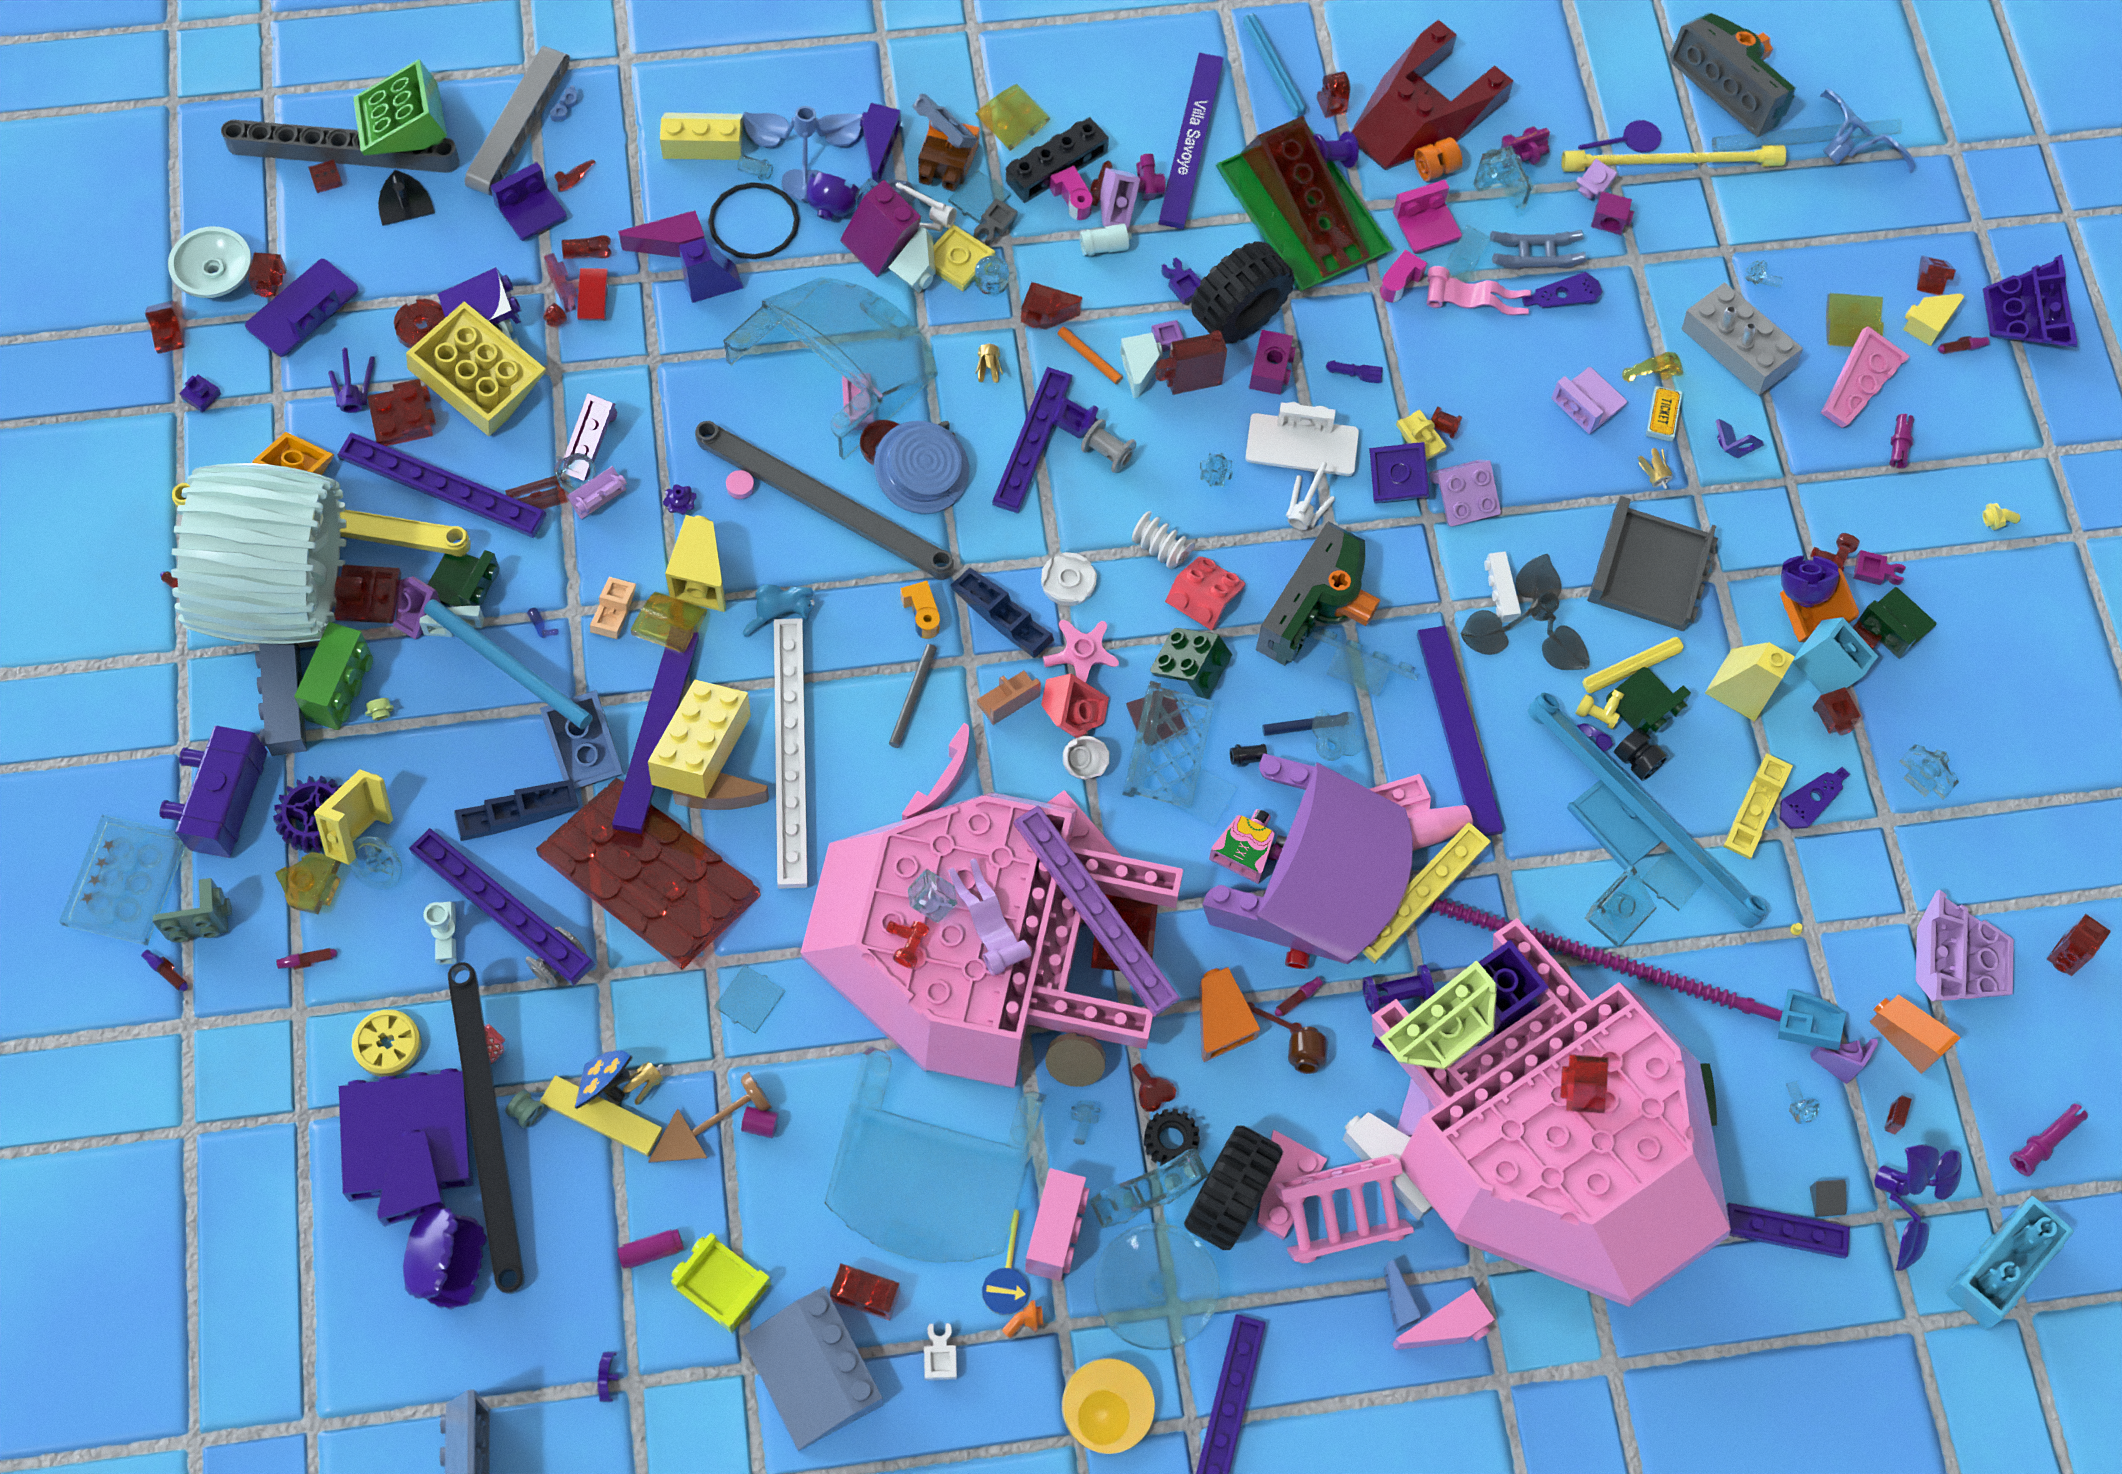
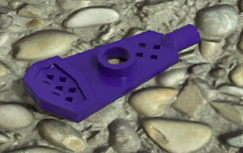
M1583 272L1536 289L1533 295L1522 297L1524 306L1537 304L1541 308L1577 303H1595L1602 295V289L1597 279L1587 272ZM1560 292H1564L1567 296L1565 298H1560L1557 296V294Z
M1843 767L1834 774L1825 772L1783 798L1780 803L1779 819L1789 829L1808 828L1843 789L1842 781L1850 774ZM1811 793L1818 794L1820 801L1813 800Z

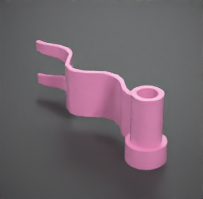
M1433 266L1428 270L1427 281L1429 289L1427 305L1429 307L1439 308L1443 305L1444 301L1463 308L1490 305L1506 315L1529 314V309L1507 306L1491 293H1496L1506 299H1516L1531 296V290L1511 291L1505 289L1498 282L1488 280L1476 284L1464 283L1449 277V270L1441 266Z

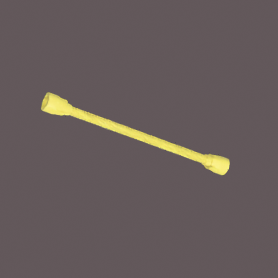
M1763 145L1761 150H1755L1754 152L1621 154L1617 156H1593L1585 154V150H1571L1562 152L1561 166L1563 172L1585 171V167H1590L1595 159L1605 165L1754 161L1762 163V167L1784 166L1786 148L1784 145Z

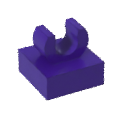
M199 374L196 376L192 375L185 382L186 387L179 393L184 401L202 413L221 394L217 386Z

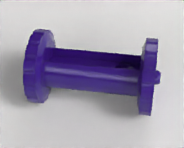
M1425 964L1417 967V975L1378 984H1375L1370 976L1362 979L1363 995L1371 1016L1380 1010V1005L1391 1003L1395 999L1402 1001L1422 996L1425 1002L1435 994L1432 976ZM1385 991L1387 995L1380 996L1378 992Z

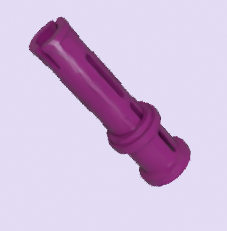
M2072 1104L2040 1136L2030 1137L2026 1142L2027 1145L2020 1152H2013L2009 1158L2012 1166L2022 1175L2031 1176L2035 1171V1167L2041 1161H2047L2051 1158L2052 1149L2088 1118L2087 1112L2084 1110L2075 1117V1114L2082 1107L2078 1104Z

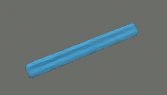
M1254 13L1245 15L1243 24L1293 116L1299 117L1304 115L1307 107L1257 16Z

